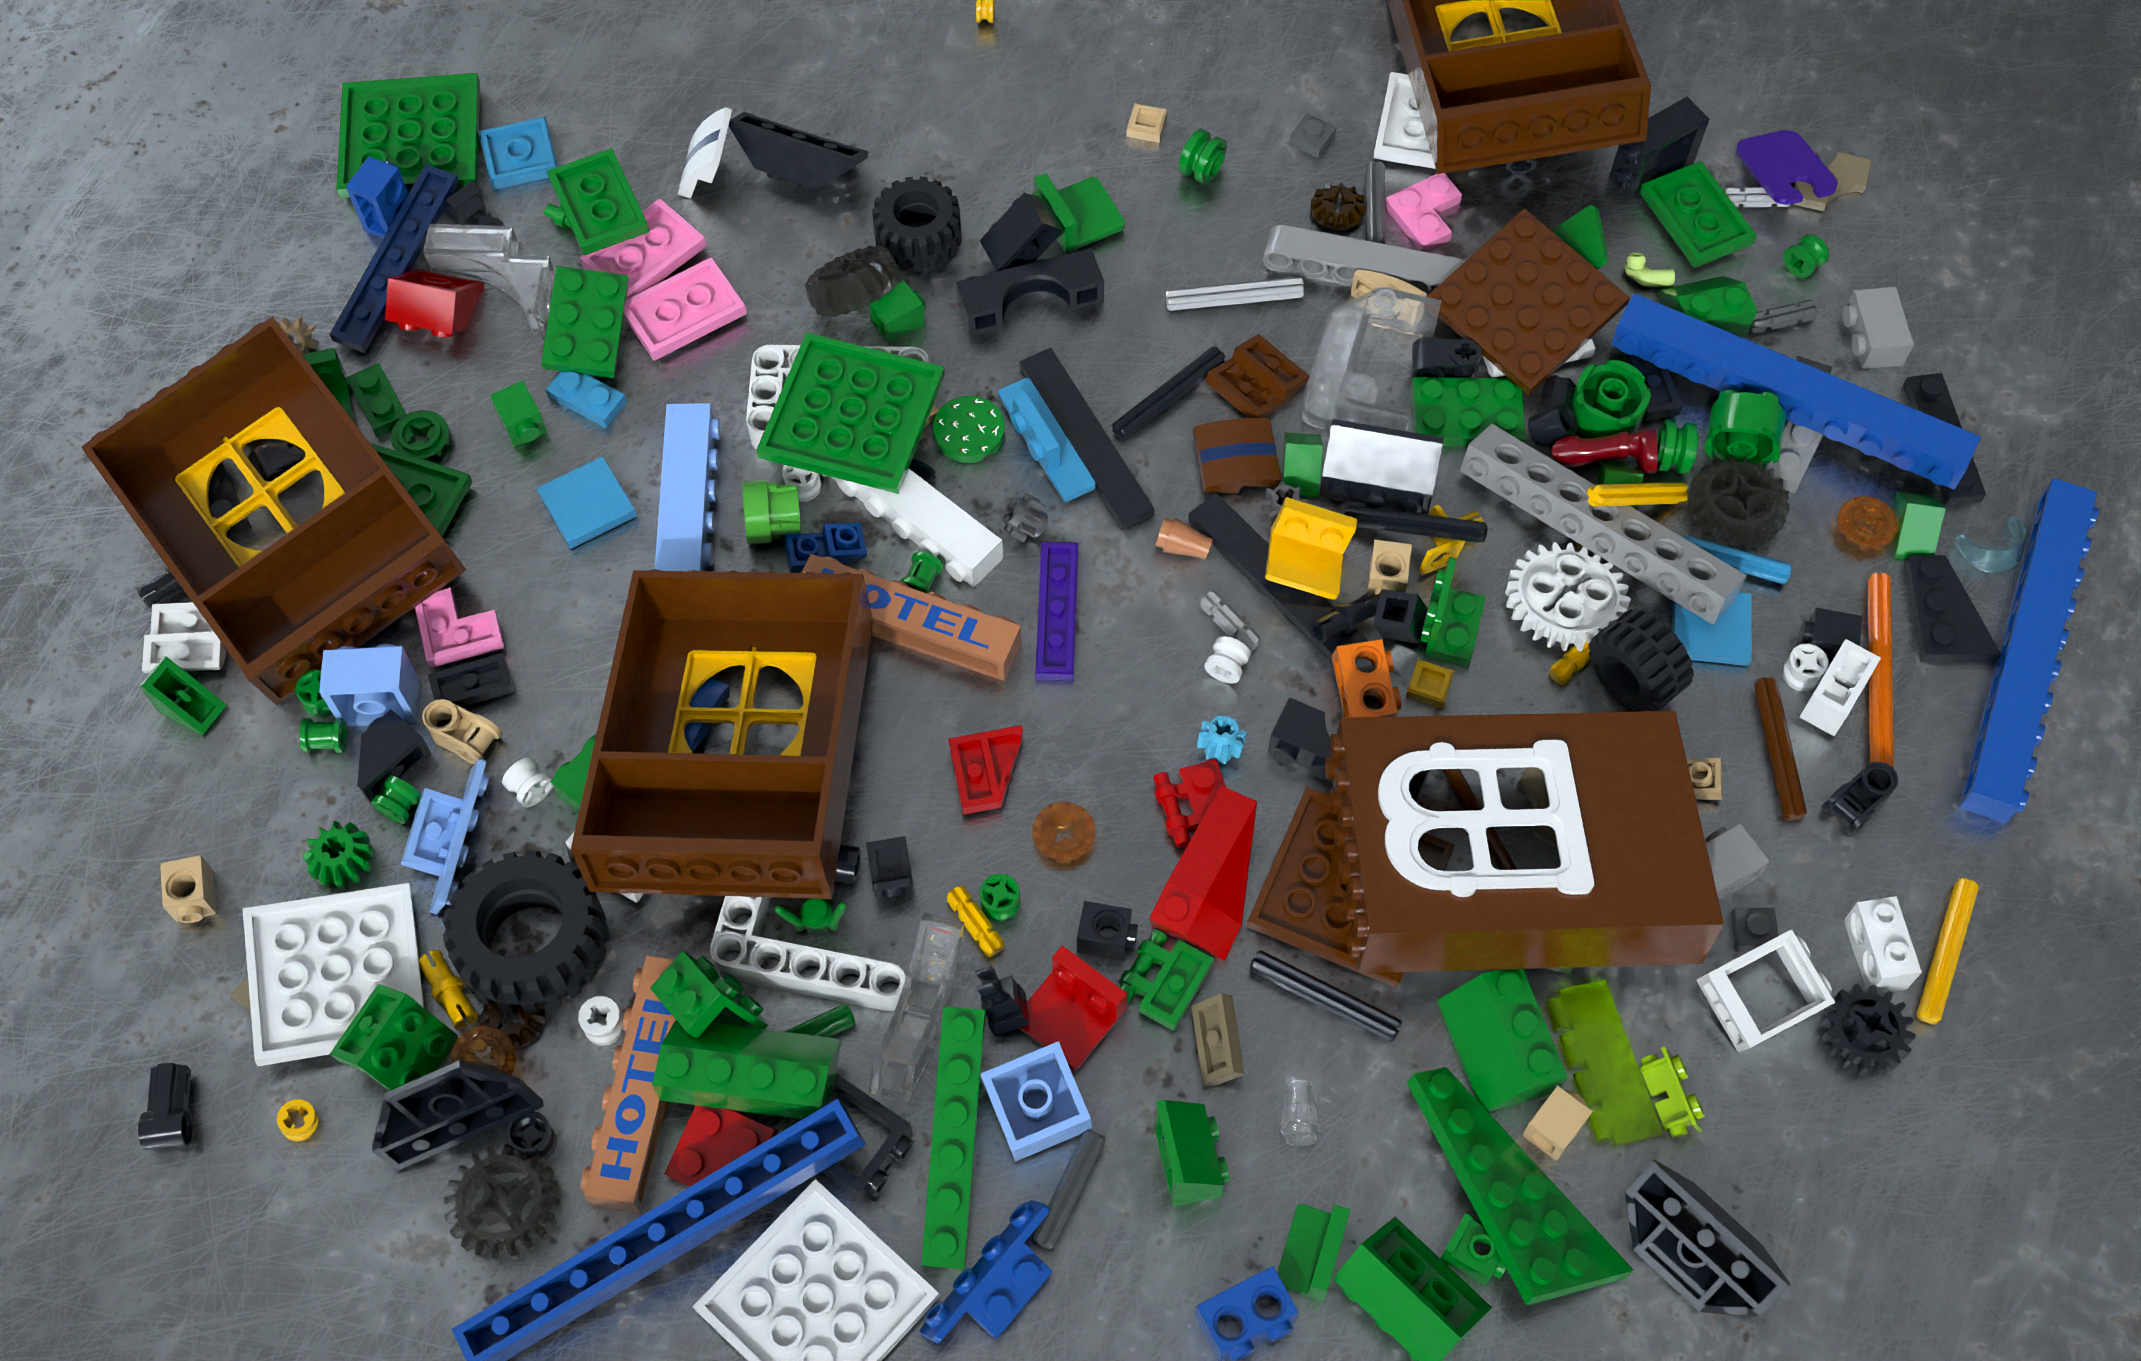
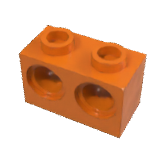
M1383 640L1337 646L1331 657L1344 718L1396 717L1398 714L1397 710H1401L1402 706L1401 696L1398 687H1392L1390 673H1393L1394 670L1393 659L1390 650H1384ZM1359 658L1367 659L1373 666V672H1361L1356 667L1355 660ZM1373 695L1378 698L1381 703V709L1371 710L1367 708L1363 702V696Z

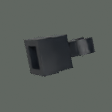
M473 180L446 199L447 214L466 233L477 225L482 240L489 245L492 241L491 235L487 233L488 229L495 228L502 235L505 234L503 222L486 214L482 189Z
M991 965L976 970L975 973L982 984L977 986V990L981 995L982 1009L986 1011L988 1025L993 1034L999 1036L1029 1025L1026 993L1020 984H1017L1012 975L999 980L996 971Z

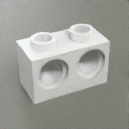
M1845 639L1799 718L1835 736L1881 657Z
M1897 896L1857 902L1843 921L1866 991L1871 985H1876L1877 994L1908 989L1922 971Z

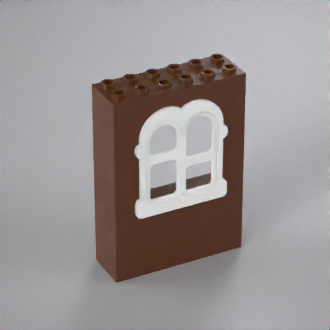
M1676 711L1340 718L1337 734H1331V755L1325 758L1326 779L1333 780L1334 790H1330L1329 806L1331 814H1337L1338 824L1334 826V844L1336 849H1342L1343 860H1339L1338 875L1340 884H1346L1348 895L1344 896L1343 914L1345 921H1351L1352 933L1348 934V953L1350 958H1356L1358 973L1703 964L1724 926ZM1499 768H1540L1544 773L1550 806L1546 809L1509 810L1504 808L1501 803L1496 771ZM1430 769H1474L1479 774L1484 808L1477 811L1427 810L1419 806L1412 799L1409 792V782L1420 771ZM1546 825L1554 829L1561 862L1559 868L1497 870L1492 866L1486 836L1487 828ZM1459 827L1468 832L1474 865L1473 869L1469 871L1436 870L1427 865L1421 858L1418 851V841L1427 831L1437 828Z

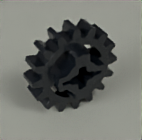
M1855 984L1849 993L1843 989L1839 991L1834 997L1835 1003L1824 1008L1827 1014L1820 1020V1025L1829 1030L1821 1037L1822 1042H1833L1834 1047L1829 1054L1831 1057L1839 1054L1845 1057L1842 1063V1067L1845 1069L1852 1063L1858 1064V1073L1861 1075L1870 1066L1876 1075H1881L1886 1070V1066L1893 1070L1901 1063V1059H1905L1910 1054L1912 1049L1908 1044L1916 1038V1034L1906 1029L1914 1022L1913 1017L1902 1016L1901 1012L1906 1006L1904 1002L1896 1005L1890 1002L1893 995L1891 991H1888L1882 997L1877 995L1876 985H1871L1866 993H1863L1860 985ZM1866 1026L1870 1029L1869 1033L1865 1030Z

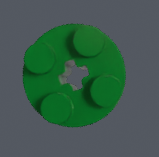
M1607 360L1606 364L1595 366V363L1588 366L1581 373L1573 394L1572 411L1577 421L1576 432L1584 438L1615 435L1618 432L1628 431V434L1637 433L1651 397L1650 388H1647L1643 374L1634 366L1618 360Z
M1733 390L1722 391L1710 412L1704 446L1707 456L1713 461L1714 455L1722 460V467L1738 472H1757L1764 470L1766 463L1773 461V464H1775L1780 457L1786 423V414L1779 404V397L1769 392L1756 394L1749 392L1738 393Z

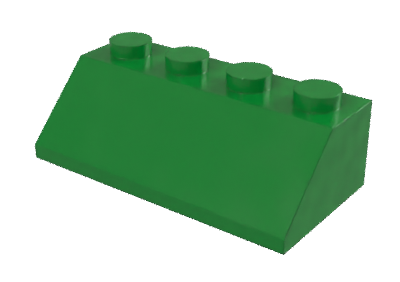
M675 1020L661 1043L652 1086L661 1101L804 1119L828 1105L831 1101L842 1041L835 1038L713 1022L696 1039L687 1033L678 1021Z

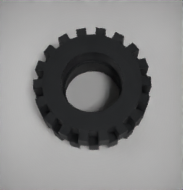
M913 176L906 177L904 182L899 180L892 182V188L885 187L881 191V197H876L874 208L872 209L875 241L880 255L883 258L887 257V262L892 266L899 264L900 269L907 271L909 268H914V272H922V268H928L930 271L937 269L936 264L938 263L944 265L949 262V256H955L958 251L957 246L961 244L962 240L960 207L957 197L952 196V190L948 186L942 187L941 182L936 179L930 182L928 177L920 176L919 180H913ZM916 221H923L929 223L921 227L906 226L907 224Z
M1641 609L1627 610L1595 635L1589 643V657L1601 682L1615 698L1635 712L1659 711L1692 683L1694 670L1691 666L1693 664L1683 643L1663 621L1657 619L1649 612L1645 613Z

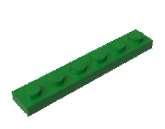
M943 1007L921 1266L965 1269L986 1011L983 1009Z

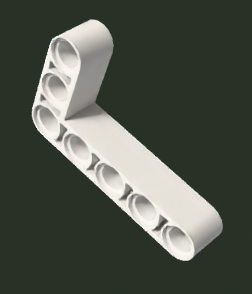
M765 345L758 348L753 354L746 421L751 444L755 449H757L764 430L761 429L767 426L801 345ZM863 346L929 363L927 353L917 347Z
M725 896L710 947L714 964L720 970L719 974L722 977L727 972L739 982L882 1011H896L906 1004L909 992L904 971L898 965L760 937L771 897ZM747 913L751 915L750 919L745 923L736 924L733 922L734 918L739 914ZM737 950L741 952L739 957L733 961L721 960L728 951ZM769 958L780 960L775 968H761L762 963ZM816 966L820 968L818 973L812 977L800 975L805 967ZM847 974L859 976L858 981L852 985H843L839 982ZM886 982L899 984L898 989L892 993H883L879 990L880 986Z

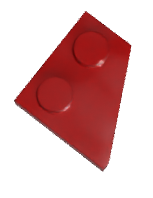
M1022 725L948 739L963 815L1002 808L1023 739Z

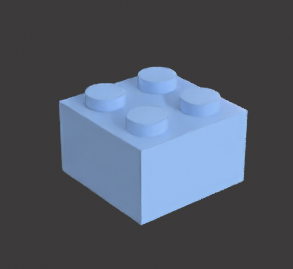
M382 644L376 648L342 646L337 650H323L319 692L336 719L344 718L347 727L368 726L373 720L384 716L392 709L407 724L418 723L421 681L402 646L397 647L391 644Z
M1059 1041L980 1074L1015 1162L1080 1135L1084 1131L1093 1129L1090 1115Z

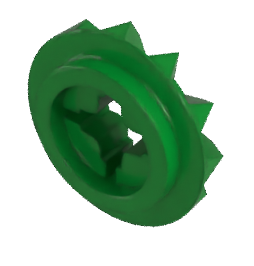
M418 410L408 413L396 422L391 432V443L395 451L428 461V458L435 454L441 456L442 448L449 445V433L451 432L446 420L441 415L433 411ZM413 431L422 436L427 435L428 442L416 441Z

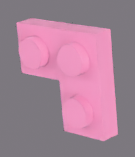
M1445 173L1435 174L1386 197L1385 209L1418 251L1429 252L1451 241L1452 231L1438 213L1459 204L1462 194Z
M451 588L435 592L415 607L426 662L430 668L505 649L495 609L459 619Z

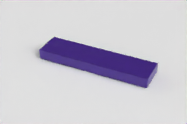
M1041 541L1036 680L1074 681L1078 542Z

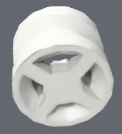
M788 465L783 466L782 476L785 485L798 486L799 502H808L816 498L821 490L819 473Z
M1225 636L1219 637L1213 645L1214 654L1207 658L1204 668L1217 680L1225 683H1237L1242 676L1241 667L1248 662L1251 651L1239 640Z
M1798 645L1793 649L1783 666L1782 676L1789 687L1797 691L1804 692L1814 689L1828 668L1829 661L1826 653L1816 645Z
M529 757L513 764L507 770L502 780L503 786L508 791L515 792L518 802L526 808L542 801L553 787L550 782L552 780L550 776L546 773H540L538 771V764Z
M595 996L588 999L582 1005L578 1021L586 1037L593 1044L599 1046L610 1045L616 1042L623 1034L624 1018L617 1004L611 998Z

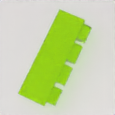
M1606 980L1559 990V997L1552 998L1546 1003L1556 1030L1571 1027L1572 1031L1565 1032L1559 1036L1569 1067L1577 1068L1585 1065V1070L1573 1074L1579 1095L1585 1100L1586 1107L1598 1104L1600 1106V1109L1593 1110L1588 1118L1596 1142L1600 1143L1612 1139L1613 1145L1616 1147L1661 1136L1663 1134Z

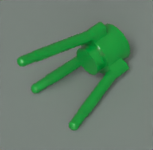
M811 898L802 905L800 917H797L780 905L775 907V912L794 925L797 932L805 929L810 935L823 936L830 930L837 931L839 929L838 922L845 912L846 904L844 902L839 903L833 913L830 904L825 899Z

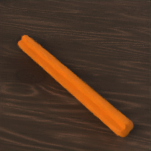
M1874 572L1868 579L1869 652L1881 657L1869 678L1870 764L1872 762H1883L1894 769L1891 577L1887 573Z

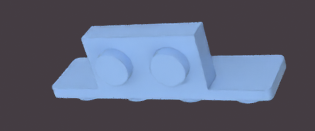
M479 758L470 769L462 799L425 788L421 794L400 865L439 876L429 909L430 913L437 915L445 904L451 905L449 900L458 887V882L452 880L455 869L462 868L468 853V846L463 845L466 831L470 833L473 831L478 818L479 810L473 809L476 797L483 796L489 780V775L484 773L486 760Z

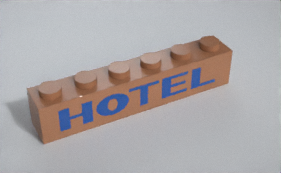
M810 554L802 572L840 574L848 572L863 574L873 617L871 635L1002 681L1006 680L1022 644L1021 626L1008 617H994L982 613L975 606L969 604L959 605L947 601L937 593H924L912 589L902 581H889L877 577L867 569H854L842 565L832 557L825 556L822 558Z
M646 955L643 969L638 968L634 976L633 992L636 993L633 1007L628 1006L624 1014L623 1030L626 1031L623 1046L618 1045L614 1052L612 1066L616 1073L613 1084L607 1085L603 1094L602 1109L606 1110L602 1126L597 1125L593 1132L591 1148L595 1153L592 1165L585 1167L581 1179V1191L584 1192L585 1198L593 1207L641 1214L669 1103L659 1099L652 1086L661 1043L676 1020L651 991L650 987L674 961L673 959Z

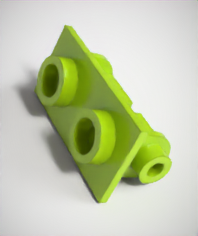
M1663 1046L1661 1047L1664 1055L1663 1058L1658 1059L1656 1054L1643 1057L1641 1059L1643 1066L1640 1068V1071L1643 1074L1651 1096L1654 1097L1664 1092H1667L1669 1096L1667 1099L1654 1103L1664 1126V1131L1670 1132L1672 1138L1686 1135L1688 1133L1686 1126L1692 1125L1698 1132H1702L1703 1129L1699 1119L1705 1117V1114L1696 1094L1688 1095L1683 1080L1689 1078V1075L1680 1055L1672 1056L1670 1051Z

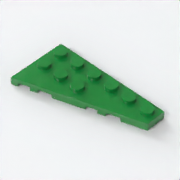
M1447 1067L1414 1073L1406 1082L1490 1236L1526 1306L1623 1280L1634 1271Z

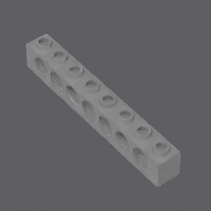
M1494 424L1488 426L1468 445L1460 472L1712 625L1734 603L1747 575L1629 505L1591 506L1588 503L1589 496L1586 492L1590 486L1596 485Z

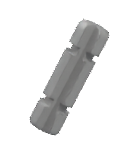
M1727 187L1724 189V192L1736 208H1739V204H1742L1743 208L1771 207L1772 204H1775V207L1790 206V204L1784 205L1775 202L1763 187H1743V190H1740V187Z
M1212 590L1201 599V608L1209 616H1214L1213 621L1229 637L1244 643L1251 652L1260 645V636L1253 628L1246 627L1248 623L1228 603L1223 604L1224 599L1218 592Z

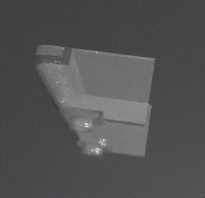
M1383 287L1334 307L1329 312L1302 400L1301 417L1304 422L1312 427L1328 431L1331 430L1332 419L1407 431L1411 411L1377 403L1378 386L1374 379L1368 375L1353 372L1367 324L1423 338H1433L1442 301Z

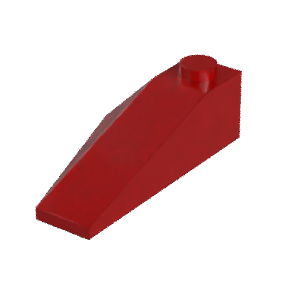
M1220 786L1149 918L1152 928L1225 962L1243 922L1257 801L1225 786Z

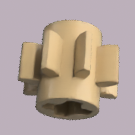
M299 316L293 322L284 317L279 322L280 327L292 342L294 338L290 334L296 335V341L300 343L296 344L293 342V344L302 355L310 353L308 348L315 349L319 344V341L312 338V332L316 329V326L309 327L303 322V316Z

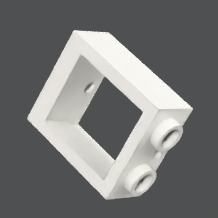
M1792 929L1696 980L1738 1053L1765 1041L1835 1003L1831 996L1832 988L1830 983L1822 973H1817L1809 959L1811 955L1807 944L1801 937L1796 936ZM1776 950L1806 1000L1807 1005L1758 1030L1727 975Z

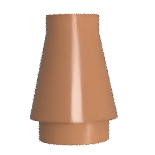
M1164 518L1155 546L1163 548L1162 552L1199 557L1205 560L1213 539L1201 534L1177 518H1174V520Z

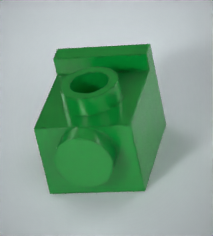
M1465 1213L1440 1259L1485 1287L1492 1275L1500 1279L1506 1267L1484 1226L1472 1220L1473 1217ZM1477 1243L1487 1249L1488 1254H1477L1474 1250V1244Z

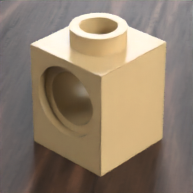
M1374 539L1366 594L1373 595L1372 598L1379 600L1381 589L1406 592L1412 544ZM1382 572H1391L1395 576H1386Z
M201 855L160 863L162 905L176 922L193 923L200 921L204 916L217 914L214 870ZM195 887L190 895L182 897L188 889Z
M1557 1086L1529 1122L1522 1136L1557 1162L1593 1111L1586 1107L1587 1104L1580 1095L1571 1090L1565 1091Z

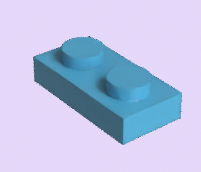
M560 371L545 389L549 399L604 428L610 425L627 404L625 394L586 374H578L571 371Z

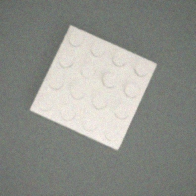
M410 883L243 908L254 1058L257 1067L329 1055L378 984L406 993L425 1008Z
M815 1179L693 1305V1308L747 1361H882L940 1298V1295Z

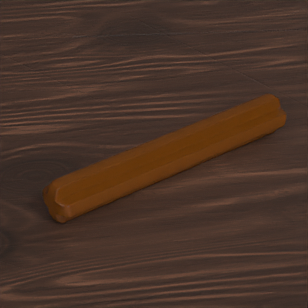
M1762 677L1757 679L1754 687L1781 809L1785 820L1798 821L1804 819L1807 809L1779 686L1774 677Z

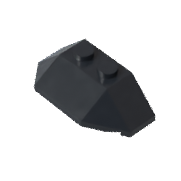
M743 112L729 121L730 130L756 170L766 172L769 178L775 180L787 179L797 182L799 187L806 190L819 189L868 158L869 151L760 118L747 112Z
M458 1060L384 1093L372 1142V1152L395 1171H399L544 1107L543 1099L516 1076L484 1062Z
M1654 1159L1625 1190L1633 1251L1699 1312L1761 1317L1790 1286L1788 1279L1756 1238L1694 1182Z

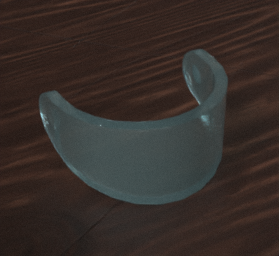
M2011 516L2007 520V525L2016 539V543L2003 548H1989L1978 545L1964 534L1956 537V545L1964 558L1975 568L1990 574L2008 573L2015 569L2022 559L2027 530L2018 517Z

